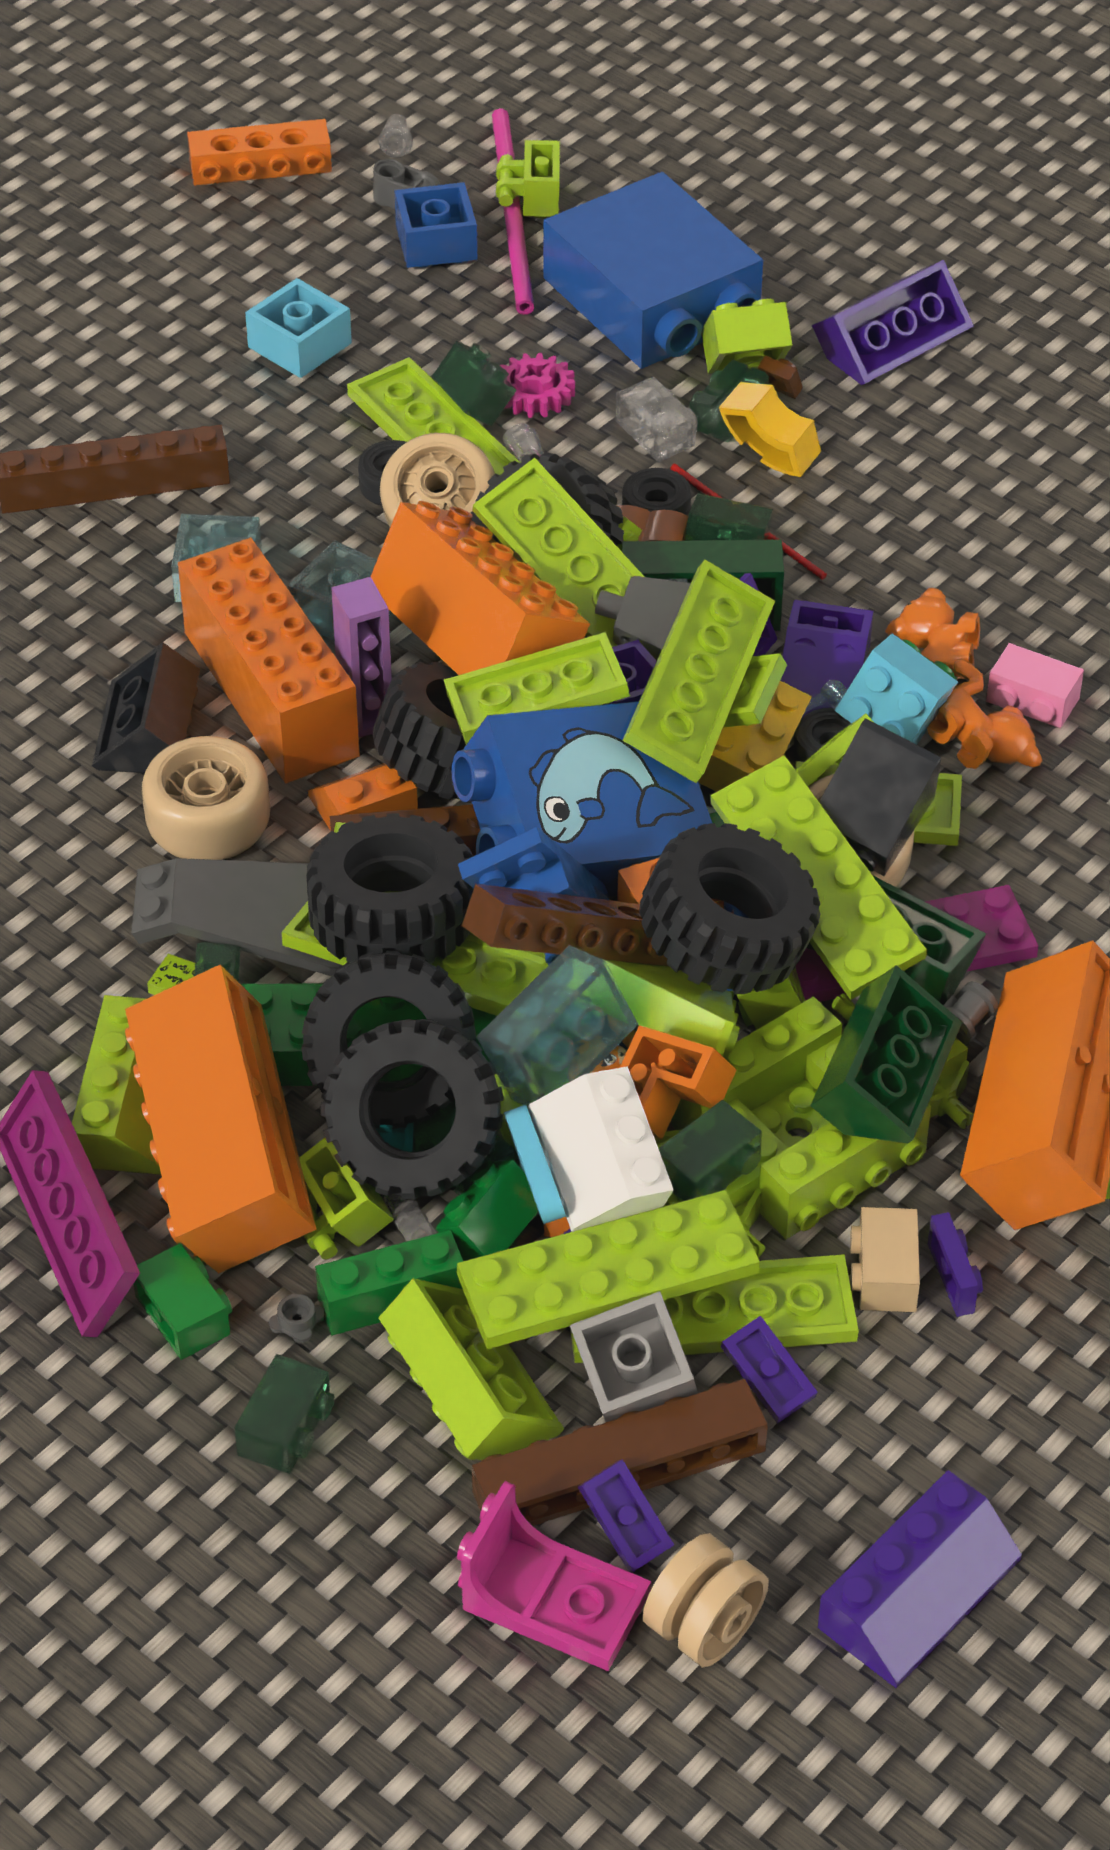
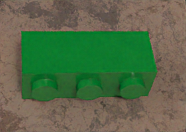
M451 1230L315 1266L318 1301L324 1309L325 1320L331 1336L381 1323L379 1320L380 1315L413 1278L463 1289L457 1275V1263L463 1262Z

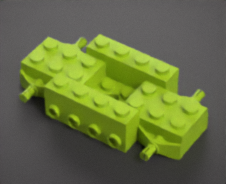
M841 994L840 997L837 996L834 999L832 1008L849 1021L855 1004L846 994ZM814 996L737 1041L731 1053L724 1051L723 1057L737 1071L719 1110L683 1099L680 1100L672 1117V1126L676 1130L665 1132L662 1140L654 1137L674 1189L663 1207L726 1190L759 1258L765 1251V1246L749 1232L759 1214L787 1240L799 1231L811 1229L820 1218L836 1208L842 1209L848 1206L855 1196L871 1186H880L888 1179L890 1174L903 1166L913 1165L918 1162L926 1153L930 1117L935 1115L941 1117L947 1114L961 1129L966 1128V1125L969 1126L972 1123L974 1114L958 1101L967 1084L969 1062L966 1059L968 1048L955 1038L914 1140L907 1144L844 1135L810 1106L842 1036V1023ZM794 1128H801L810 1134L803 1138L791 1136L788 1134V1131Z

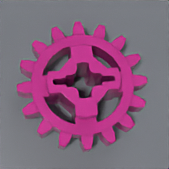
M525 353L520 361L511 357L509 358V366L501 364L499 366V373L495 374L496 399L502 400V407L504 409L513 406V414L515 415L526 411L528 418H532L535 412H540L543 417H548L549 410L560 413L561 404L570 406L571 397H575L574 370H568L567 362L557 364V356L554 355L549 359H543L542 353H538L536 358H530Z

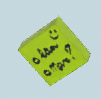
M168 953L148 981V993L156 995L207 971V967Z

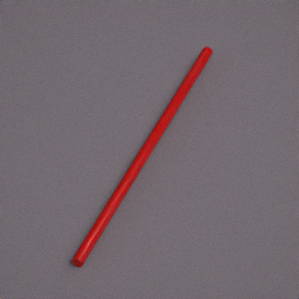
M672 464L671 470L681 474L688 483L767 540H780L677 464ZM782 541V551L821 580L826 578L827 573Z

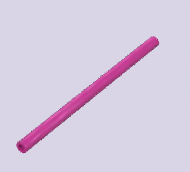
M496 109L492 113L497 162L499 163L501 156L505 154L511 155L515 160L509 114L505 109ZM516 196L512 204L508 207L503 206L516 310L518 313L526 315L534 310V301L520 196Z

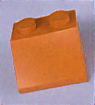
M385 763L308 790V797L330 831V816L418 809L417 787L414 782L404 780L398 776V771L395 768L390 769Z

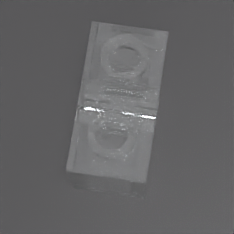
M655 377L616 392V422L657 462L695 447L698 422L694 412L686 408L674 396L673 392L669 388H665Z

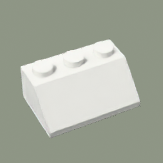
M628 1066L584 1074L529 1104L527 1109L558 1190L571 1232L661 1208L665 1205L674 1189Z

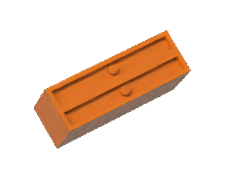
M418 501L417 505L400 502L371 578L388 609L458 675L585 638L590 623L577 612L578 607L570 601L560 598L555 593L556 588L553 585L540 580L534 575V568L518 561L513 556L514 551L511 548L496 542L492 538L493 533L490 530L472 521L473 516L471 513L454 506L450 507L449 510L440 509L426 501Z
M248 538L178 562L185 634L284 783H289L360 757L356 685L254 540Z
M1093 940L1006 972L960 1176L1014 1230L1105 1202L1110 1178V958Z
M218 965L126 1008L129 1027L125 1029V1035L130 1047L135 1052L137 1064L133 1066V1072L144 1093L145 1102L141 1104V1108L147 1123L151 1126L153 1140L150 1141V1149L154 1159L160 1166L162 1178L158 1180V1186L162 1197L168 1203L170 1217L167 1218V1227L173 1240L178 1244L182 1243L192 1251L194 1256L199 1257L201 1261H204L219 1274L317 1230L262 1005L222 965Z

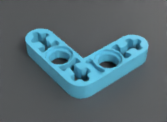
M523 1105L504 1112L521 1169L525 1172L543 1224L566 1217L527 1106Z

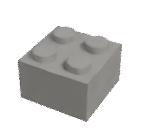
M660 1291L569 1325L605 1422L618 1419L627 1412H641L663 1405L666 1401L675 1397L685 1398L698 1394L693 1375Z

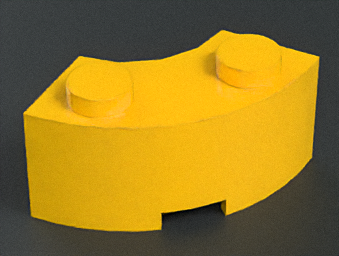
M740 382L719 407L722 418L736 441L741 446L746 442L754 451L762 456L761 463L776 471L801 477L821 452L814 420L801 417L788 409L778 398L773 385Z

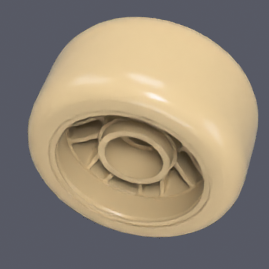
M430 433L418 436L403 444L390 457L381 476L380 498L389 527H391L400 502L417 505L418 501H426L444 510H449L450 507L454 506L462 508L469 513L473 512V504L476 503L475 500L480 491L485 493L490 486L487 482L495 474L489 459L474 443L454 434ZM437 489H445L442 492L433 493Z
M199 736L184 739L158 753L145 771L142 781V798L147 828L157 844L176 857L224 860L234 857L253 846L260 839L268 825L270 796L265 767L252 750L237 741L216 736Z

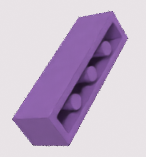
M371 577L331 587L335 655L356 685L359 738L373 734L375 722L392 680L389 610Z

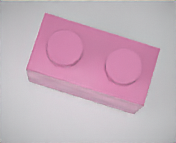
M1009 643L990 671L986 702L1002 708L1006 706L1018 708L1024 716L1061 729L1080 699L1084 669Z

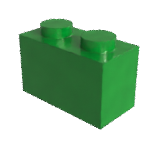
M514 1160L484 1163L472 1175L471 1180L473 1183L466 1192L455 1197L444 1209L443 1213L446 1216L435 1229L438 1233L451 1230L464 1261L507 1250L538 1212L525 1172Z
M181 1243L137 1265L140 1274L133 1284L135 1296L180 1360L230 1335L228 1315L232 1313V1306L227 1295L221 1288L214 1290L209 1283L207 1270L200 1258L197 1256L191 1258Z

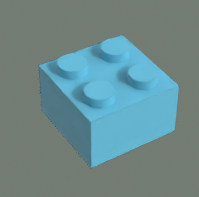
M298 278L245 312L248 347L299 378H302L352 344L350 308Z
M892 633L871 651L835 711L850 723H853L866 713L874 723L917 745L926 733L929 724L939 713L938 709L946 702L958 681Z

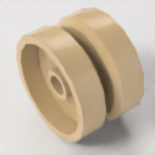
M710 1533L697 1536L671 1559L652 1587L643 1609V1622L667 1641L678 1639V1648L682 1653L702 1668L715 1664L740 1641L759 1613L768 1592L769 1583L767 1576L745 1559L733 1562L734 1553L731 1549Z

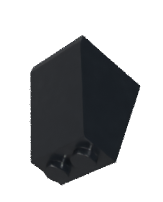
M865 718L819 803L870 872L875 871L885 876L935 798L941 757Z

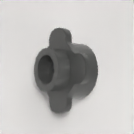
M288 1295L279 1302L277 1315L269 1319V1327L274 1333L283 1332L293 1337L295 1342L304 1343L312 1338L311 1331L316 1323L324 1320V1309L320 1305H314L313 1301L305 1295Z

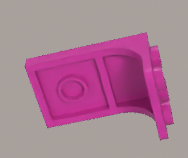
M505 1481L497 1494L490 1493L487 1496L481 1509L480 1524L474 1533L469 1531L465 1534L458 1549L457 1560L461 1561L462 1570L458 1580V1587L462 1588L463 1610L609 1671L651 1591V1581L560 1544L539 1532L520 1512L516 1503V1486Z

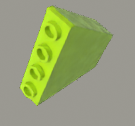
M573 956L571 960L566 962L565 989L637 1025L712 1047L722 1056L724 1051L730 1053L733 1051L738 1038L740 1027L736 1026L738 1013H735L737 1001L733 1000L734 991L726 990L723 993L711 990V985L703 982L697 985L687 980L689 976L681 970L675 972L671 967L577 956Z

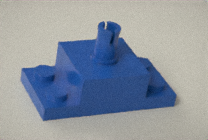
M538 827L530 829L458 864L462 879L473 888L475 884L610 900L605 884ZM544 953L545 961L550 966L561 965L573 958V956Z

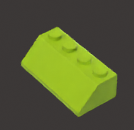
M104 995L72 1119V1125L93 1169L161 1174L160 1166L154 1159L150 1149V1141L153 1140L151 1126L147 1123L141 1108V1104L145 1102L143 1089L138 1084L133 1072V1066L137 1064L135 1052L130 1047L125 1035V1029L129 1027L125 1009L146 998Z
M413 1278L380 1315L379 1320L389 1334V1343L402 1354L411 1368L409 1372L412 1379L425 1390L433 1403V1412L440 1420L446 1423L455 1437L454 1444L456 1448L466 1458L470 1460H483L495 1454H508L527 1448L538 1440H550L559 1436L564 1430V1427L509 1344L490 1349L486 1348L463 1289Z

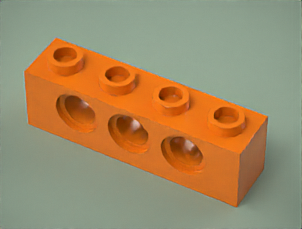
M326 119L187 132L194 185L332 172L331 145Z

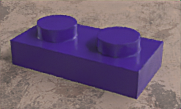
M949 1212L932 1215L927 1244L957 1317L975 1313L977 1294L982 1293L983 1284L978 1267L976 1265L971 1266L967 1258L968 1247L965 1234L962 1229L956 1230Z
M761 1316L722 1341L721 1349L741 1376L746 1379L750 1388L777 1424L816 1397L817 1390Z
M623 1459L616 1461L577 1486L629 1572H634L674 1546V1543Z

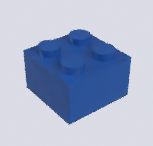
M465 182L394 190L396 228L407 268L478 260L477 223Z

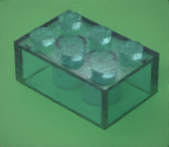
M569 945L476 1037L488 1059L492 1061L497 1075L510 1098L528 1107L532 1102L578 1077L590 1073L638 1023L606 961Z

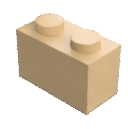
M861 1207L859 1226H851L850 1253L859 1254V1263H852L851 1291H859L860 1310L916 1312L920 1287L917 1209Z

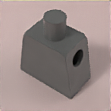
M633 576L629 580L624 596L601 590L595 614L616 620L613 641L617 645L639 640L657 661L691 583Z

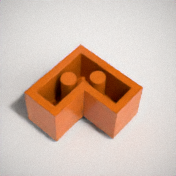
M640 1025L619 1067L628 1066L653 1136L661 1140L681 1099L719 1110L737 1071L730 1062L712 1047Z

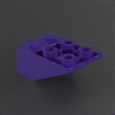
M794 600L782 655L787 667L780 681L812 696L802 717L814 710L837 708L868 658L873 622L872 610Z

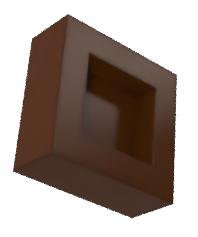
M764 356L758 366L763 384L773 385L775 391L796 399L803 388L796 366L786 359L780 358L776 360L769 356Z

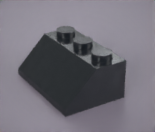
M162 642L111 680L92 767L99 771L145 773L150 762L158 753L168 746L186 739L187 729L192 721L190 714L193 700L198 693L196 685L200 669Z

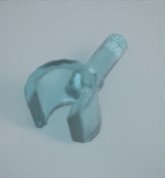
M838 680L828 681L821 688L820 693L811 698L805 712L822 705L826 701L833 708H837L847 689Z

